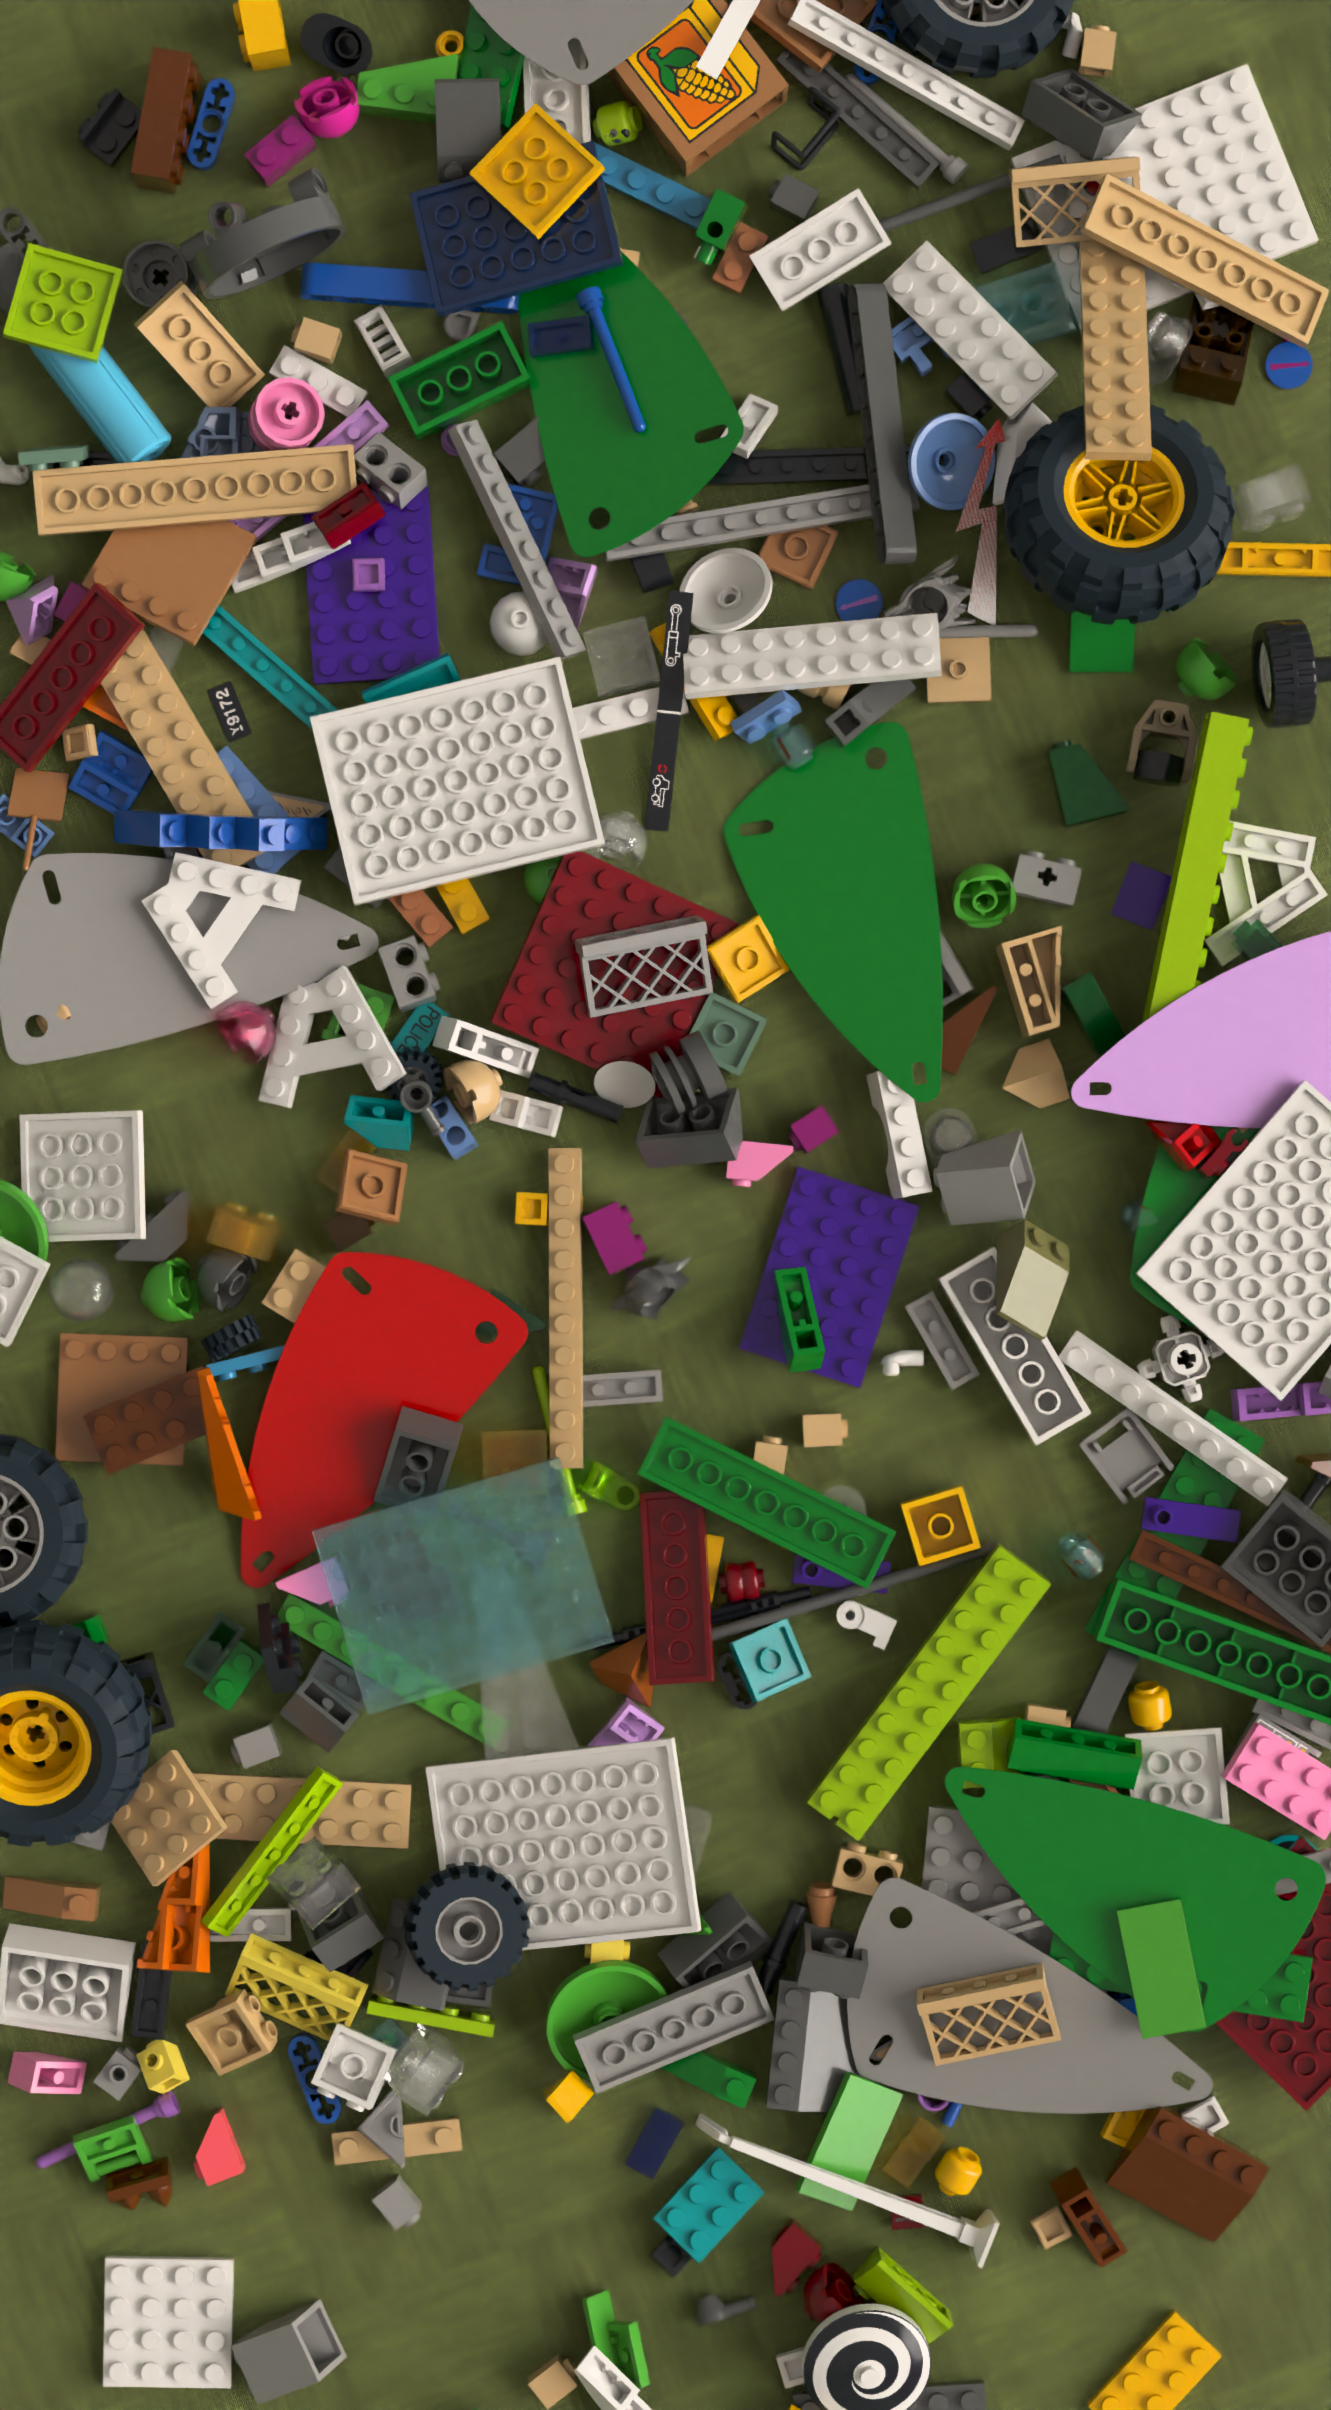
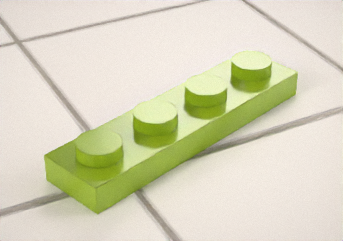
M379 1995L377 1997H370L366 2013L492 2038L496 2020L490 2019V2014L472 2011L471 2015L458 2013L459 2008L445 2005L444 2010H436L396 2002Z

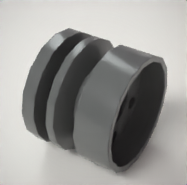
M159 240L146 241L133 248L125 259L122 274L124 287L130 297L140 305L151 309L180 281L196 295L198 284L185 261L181 250L172 244ZM161 273L167 275L166 278L169 281L167 285L160 283L161 278L159 275Z
M698 1030L679 1039L682 1052L679 1056H676L669 1046L663 1047L668 1060L663 1063L656 1051L648 1054L652 1064V1074L664 1099L674 1108L678 1115L685 1112V1107L681 1100L683 1096L687 1098L691 1107L697 1106L694 1093L697 1089H700L708 1100L727 1091L725 1081L715 1059Z

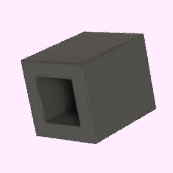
M786 173L781 181L777 179L774 181L768 193V197L771 198L770 209L798 224L807 220L819 196L818 190Z

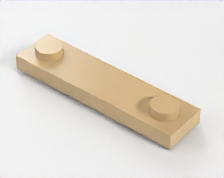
M459 2117L403 2123L405 2157L462 2151L463 2149ZM358 2129L332 2131L331 2133L335 2165L390 2159L360 2133Z

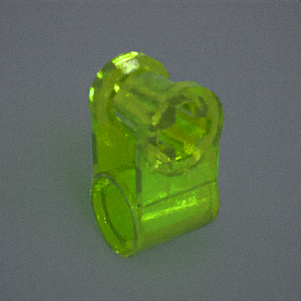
M592 1459L590 1463L592 1468L584 1483L579 1484L578 1489L622 1510L635 1507L640 1501L641 1491L638 1485L617 1474L613 1469ZM601 1473V1477H600V1479H599V1481H598L596 1487H594V1484H595V1482H596V1480H597L599 1474ZM628 1486L633 1489L635 1497L632 1503L623 1504L618 1500L617 1492L620 1487Z

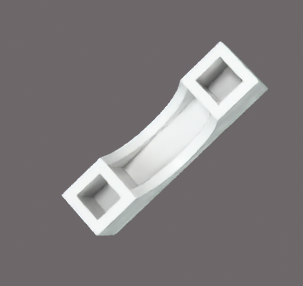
M881 1071L866 1075L872 1106L879 1113L886 1132L888 1162L885 1169L891 1197L894 1200L932 1192L914 1099L889 1080Z

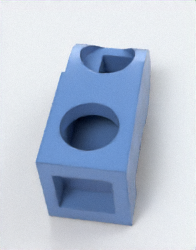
M446 1095L430 1104L441 1124H444L446 1127L439 1136L454 1160L479 1146Z

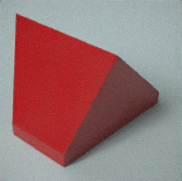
M1160 1120L1143 1121L1182 1172L1194 1168L1221 1142L1215 1131L1208 1125Z

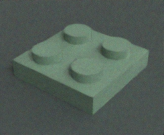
M89 444L30 448L18 452L19 465H28V471L45 470L51 467V463L60 462V468L79 467V465H83V460L91 457Z
M710 993L690 1034L698 1030L713 1055L717 1066L740 1077L768 1019L716 993Z

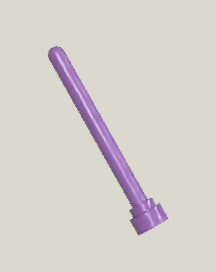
M170 2090L165 2094H158L157 2099L153 2100L152 2105L128 2116L134 2115L139 2125L157 2116L160 2118L164 2116L170 2118L180 2113V2107L174 2093ZM73 2141L39 2156L36 2159V2166L43 2169L76 2154L77 2151Z

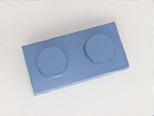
M782 689L730 723L734 733L749 744H752L762 739L767 733L778 726L789 722L792 717L802 712L799 702Z

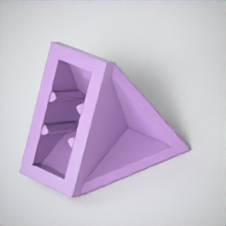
M550 557L547 568L578 631L597 575V566Z
M54 574L30 586L24 593L6 600L21 638L27 646L52 632L53 614L55 613L58 588L54 586Z
M626 1697L587 1746L654 1740L659 1737L665 1727Z

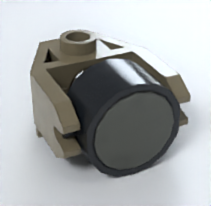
M1155 699L1132 729L1125 772H1134L1133 779L1162 786H1179L1180 782L1188 783L1190 781L1197 736L1187 704ZM1163 715L1170 716L1172 723H1166L1163 720ZM1147 735L1177 740L1182 744L1184 756L1180 757L1164 752L1139 750V744Z

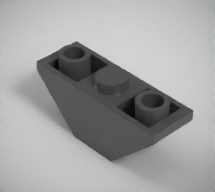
M177 1190L173 1191L162 1202L166 1206L157 1215L151 1212L145 1218L146 1239L121 1240L116 1245L119 1251L114 1257L120 1261L164 1262L170 1259L190 1240L191 1194L187 1190H183L180 1193Z

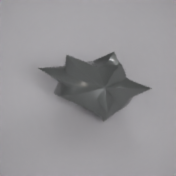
M693 1256L672 1263H668L662 1257L652 1267L626 1268V1279L623 1281L625 1294L609 1309L627 1310L638 1316L658 1320L657 1315L661 1308L691 1281L690 1278L681 1272Z

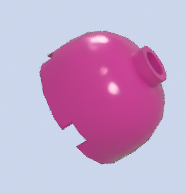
M331 76L322 77L310 82L299 91L301 97L298 101L295 99L294 105L302 125L315 137L326 139L338 138L350 131L357 123L360 106L358 105V95L354 83L349 79L341 77V82L333 81Z

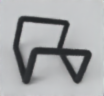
M812 86L808 89L807 104L826 119V123L802 151L777 131H773L771 136V148L797 170L806 168L839 127L836 119L840 116V108ZM814 96L833 110L834 113L830 115L813 101ZM777 140L798 157L803 158L806 156L801 164L798 163L777 145Z

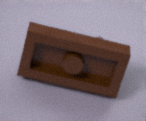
M168 2157L106 2174V2193L110 2203L116 2201L122 2207L133 2211L140 2201L141 2194L147 2193L156 2203L166 2207L172 2195V2169Z

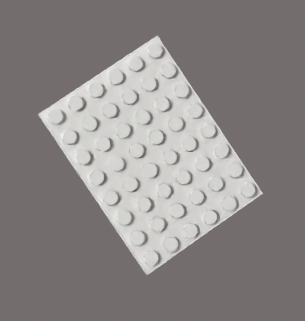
M1248 64L1135 108V110L1142 114L1141 120L1115 151H1129L1130 157H1140V191L1272 260L1319 241ZM1055 140L1011 158V164L1013 168H1022L1058 154L1061 157L1062 163H1065V155L1079 154V152L1069 145ZM1057 184L1047 196L1061 207L1067 200V187L1064 184ZM1049 185L1037 187L1044 192ZM1032 187L1022 188L1028 206L1031 208L1041 195ZM1044 198L1032 214L1047 225L1058 210ZM1061 213L1050 229L1058 236H1067L1075 224ZM1035 221L1040 233L1043 227ZM1078 228L1073 235L1082 234L1080 232L1081 229ZM1047 231L1042 238L1053 236ZM1079 241L1045 245L1081 334ZM1145 266L1147 311L1194 292Z
M560 657L310 717L355 906L605 845Z
M1306 1080L1299 1084L1252 1138L1245 1150L1239 1153L1135 1273L1279 1401H1282L1331 1344V1102Z
M675 1737L425 1767L440 1871L445 1870V1865L455 1863L456 1866L464 1865V1862H474L476 1866L482 1867V1865L491 1867L496 1873H501L515 1887L527 1909L526 1915L529 1918L530 1928L527 1929L529 1941L527 1947H523L522 1950L693 1933L701 1930Z

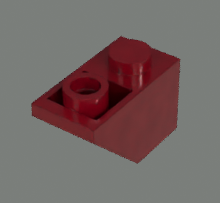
M793 2217L771 2241L774 2294L780 2297L784 2292L788 2294L792 2292L801 2280L798 2277L806 2267L809 2270L812 2269L822 2257L819 2253L822 2250L821 2242Z

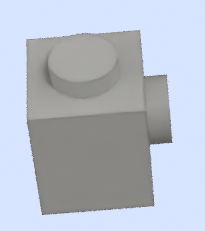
M119 2046L93 2082L119 2101L142 2071L136 2056L138 2052L130 2047L124 2049Z

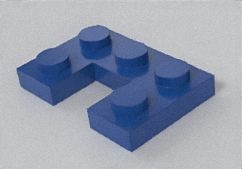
M508 484L546 563L558 512L555 494ZM484 543L477 576L521 586L504 549Z

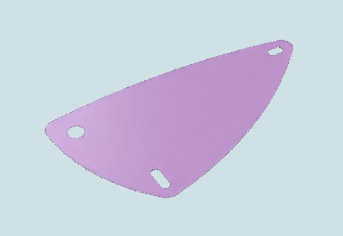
M1331 931L1305 938L1244 962L1196 987L1167 1005L1121 1039L1074 1082L1071 1096L1075 1104L1082 1108L1160 1121L1195 1123L1208 1126L1262 1128L1303 1080H1306L1331 1102ZM1090 1082H1108L1111 1085V1092L1107 1095H1090Z

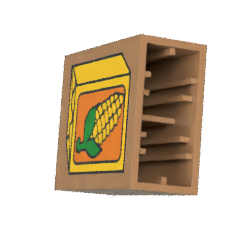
M694 0L648 43L607 72V75L632 106L638 108L643 122L685 177L689 176L787 101L789 84L746 28L717 80L696 67L729 8L724 0Z

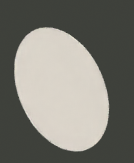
M616 1061L604 1065L597 1071L594 1077V1087L601 1098L624 1105L623 1108L641 1106L652 1098L655 1092V1081L650 1072L644 1067L633 1062Z

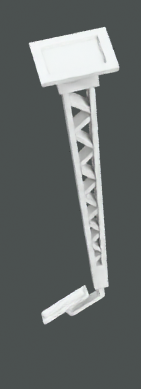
M699 2113L695 2125L715 2140L729 2145L730 2148L954 2236L958 2242L969 2245V2252L977 2266L981 2269L983 2268L1000 2225L991 2209H985L977 2221L963 2216L959 2219L733 2135L732 2137L728 2136V2130L703 2113Z

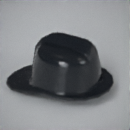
M318 13L309 17L301 27V46L314 61L347 76L358 75L359 72L365 71L370 64L373 53L371 41L365 31L358 25L332 14Z

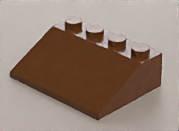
M1159 2106L1146 2109L1105 2183L1215 2243L1254 2197L1270 2168L1261 2158L1173 2109L1167 2106Z

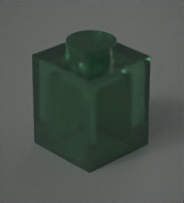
M1258 919L1251 924L1247 920L1244 921L1232 933L1236 939L1230 943L1246 961L1283 947Z

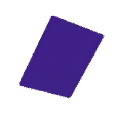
M1131 861L1111 914L1152 930L1172 877Z

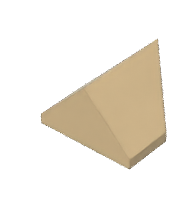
M1049 1038L1018 1050L1002 1086V1089L1039 1109L1070 1099L1062 1065Z

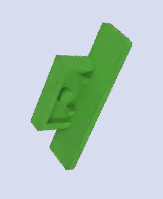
M601 2290L583 2298L582 2303L591 2346H596L637 2388L650 2385L637 2321H615L608 2290Z

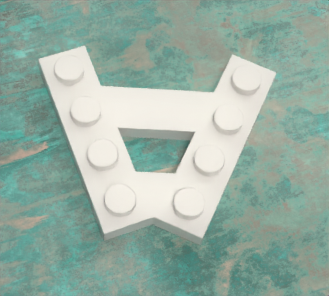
M1229 821L1234 823L1230 842H1224L1222 853L1227 854L1224 872L1219 873L1229 924L1204 940L1205 945L1220 967L1328 895L1310 869L1316 837ZM1248 858L1276 863L1278 866L1282 888L1258 904Z
M175 852L168 884L143 899L142 903L210 1009H213L238 993V990L221 965L262 905L295 912L302 880ZM199 891L231 897L203 937L186 911Z
M339 967L317 983L313 982L304 987L298 985L297 990L283 996L259 1101L292 1108L299 1076L362 1064L376 1090L379 1091L384 1090L407 1074L347 967ZM332 1010L346 1036L307 1044L314 1014Z

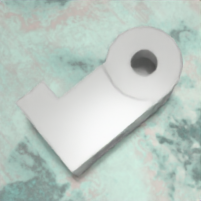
M853 1600L841 1603L836 1612L837 1621L842 1627L846 1629L857 1628L875 1636L872 1645L885 1650L897 1619Z

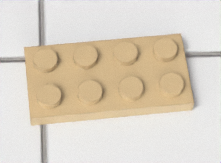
M182 281L175 285L134 323L139 331L208 407H231L265 376L262 370Z

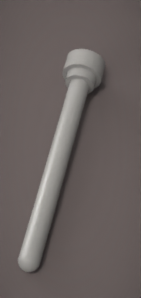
M849 73L845 76V79L939 163L941 166L940 170L943 172L942 176L953 185L960 179L969 166L959 156L955 158L953 155L949 157L854 74Z
M1033 624L948 626L939 630V638L1034 637L1038 633V628Z

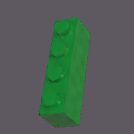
M1017 1718L1014 1720L1007 1747V1768L1016 1769L1020 1772L1045 1774L1054 1778L1074 1779L1083 1783L1109 1785L1113 1788L1134 1790L1142 1762L1141 1740Z

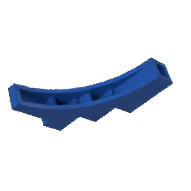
M115 810L114 842L154 847H193L251 851L327 850L328 818Z

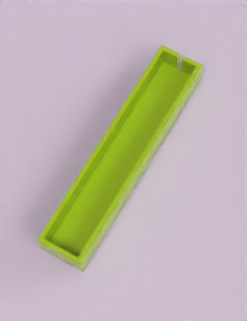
M1216 712L1205 713L1142 1023L1170 1003L1201 985V981L1196 980L1198 968H1204L1207 958V949L1203 948L1205 936L1210 937L1213 929L1214 918L1209 917L1211 905H1217L1220 895V886L1216 885L1218 873H1223L1226 865L1227 854L1222 853L1224 842H1230L1234 823L1229 822L1231 810H1236L1239 802L1240 791L1235 790L1237 778H1243L1246 769L1247 759L1242 758L1244 746H1250L1253 727L1248 726L1250 719Z
M997 1543L807 1796V1803L829 1820L835 1815V1824L859 1841L1051 1586L1050 1581L1004 1546Z

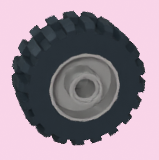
M464 1862V1865L456 1866L455 1863L445 1865V1870L438 1872L436 1869L428 1874L430 1878L425 1883L420 1881L415 1887L417 1892L414 1897H409L406 1904L408 1908L407 1915H404L403 1919L406 1944L420 1970L430 1976L432 1981L440 1986L445 1984L448 1985L449 1989L459 1991L460 1988H467L468 1991H478V1986L486 1985L489 1988L496 1985L495 1980L500 1976H503L505 1979L512 1973L510 1970L511 1966L514 1963L519 1964L523 1958L521 1951L523 1947L528 1945L527 1929L530 1928L529 1918L526 1915V1906L508 1879L501 1873H496L491 1867L482 1865V1867L476 1866L474 1862Z

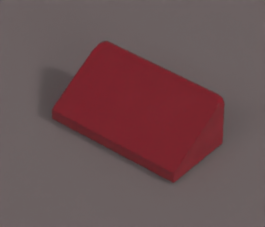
M363 482L313 515L311 519L329 546L334 550L383 518L385 512L368 486Z

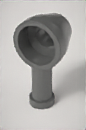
M411 1080L403 1086L400 1093V1101L408 1111L420 1112L431 1130V1135L433 1137L437 1136L446 1127L444 1124H441L430 1106L433 1098L432 1090L422 1080ZM420 1088L423 1094L416 1096L412 1093V1089Z
M717 2294L697 2299L696 2317L698 2325L703 2326L757 2309L752 2294L748 2295L747 2298L725 2305Z

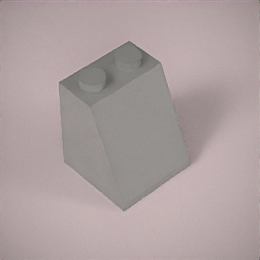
M1022 1130L1006 1133L943 1154L938 1167L933 1172L935 1186L940 1187L942 1194V1211L947 1213L950 1225L1025 1219L1036 1184Z
M320 2299L244 2334L230 2346L234 2353V2359L240 2366L246 2378L248 2389L254 2395L257 2404L320 2382L347 2357Z

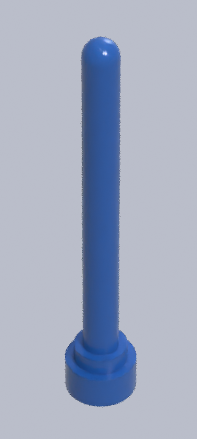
M598 286L586 288L576 295L578 305L581 310L585 311V314L590 315L633 429L637 433H642L646 428V424L601 311L603 308L602 302L604 301L603 295Z

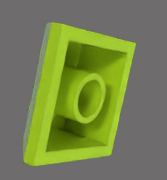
M1021 1717L957 1721L959 1766L1024 1775V1772L1007 1768V1747L1015 1718L1021 1719ZM965 1781L963 1789L983 1788V1786Z

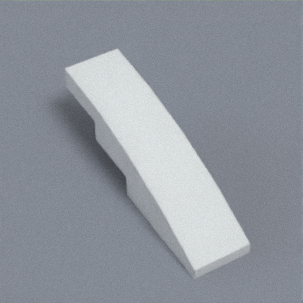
M314 522L281 533L280 538L252 547L253 551L249 553L232 582L233 590L235 593L297 570L351 544V540L333 550Z
M596 2346L591 2347L574 2369L585 2389L601 2410H652L637 2395L640 2390Z

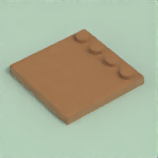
M229 521L114 530L83 581L82 588L89 591L94 583H100L136 617L195 647L256 543L257 537Z
M60 1333L55 1458L59 1461L102 1462L83 1416L188 1372L189 1338ZM185 1443L136 1464L184 1465Z

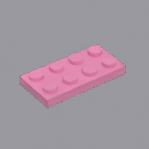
M1254 1721L1221 1776L1326 1840L1331 1832V1768Z

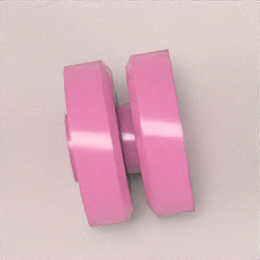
M292 377L278 378L265 385L250 407L247 419L249 433L256 445L263 451L307 448L322 428L325 415L323 402L316 390L305 381Z

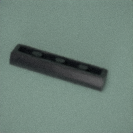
M841 283L818 290L817 297L845 414L848 417L860 414L861 412L847 296L849 288L848 284Z

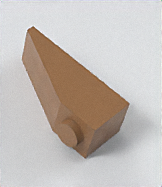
M5 1876L2 1908L61 1919L94 1922L99 1915L101 1884Z

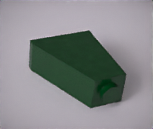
M1071 740L1052 744L1053 750H1049L1046 753L1064 828L1125 814L1129 810L1125 800L1080 743L1072 745Z
M1091 972L1061 989V999L1097 1057L1105 1054L1125 1037L1120 1024Z

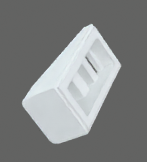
M382 305L354 320L386 378L414 365L410 354ZM383 320V324L367 332L366 328ZM387 331L390 332V334L373 343V339ZM394 342L396 343V346L390 348L382 354L379 353L380 350L388 347Z

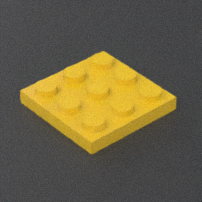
M535 103L469 174L539 240L600 176L605 168Z

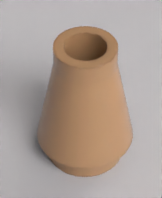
M829 1882L810 1883L809 1890L806 1891L811 1924L824 1928L830 1927L838 1894L835 1891V1887Z

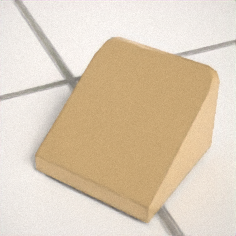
M20 635L9 653L17 659L32 665L51 640L42 637L27 646Z

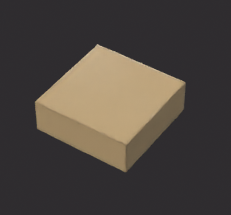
M94 724L71 727L62 732L66 761L73 762L98 756Z
M1058 2205L1029 2219L1045 2250L1073 2236Z

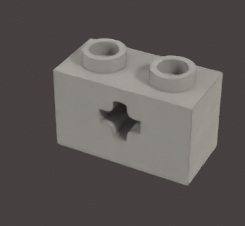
M1026 850L1025 855H1018L1012 878L1016 896L1067 908L1073 907L1082 868L1075 867V861L1065 858H1057V862L1044 860L1045 854ZM1045 870L1050 871L1049 876L1051 878H1055L1047 886L1042 885L1043 880L1041 878H1037Z

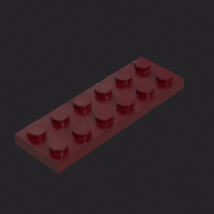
M94 583L0 706V748L26 772L34 770L145 626L142 621L100 583Z
M672 1491L639 1493L649 1685L715 1682L705 1508Z

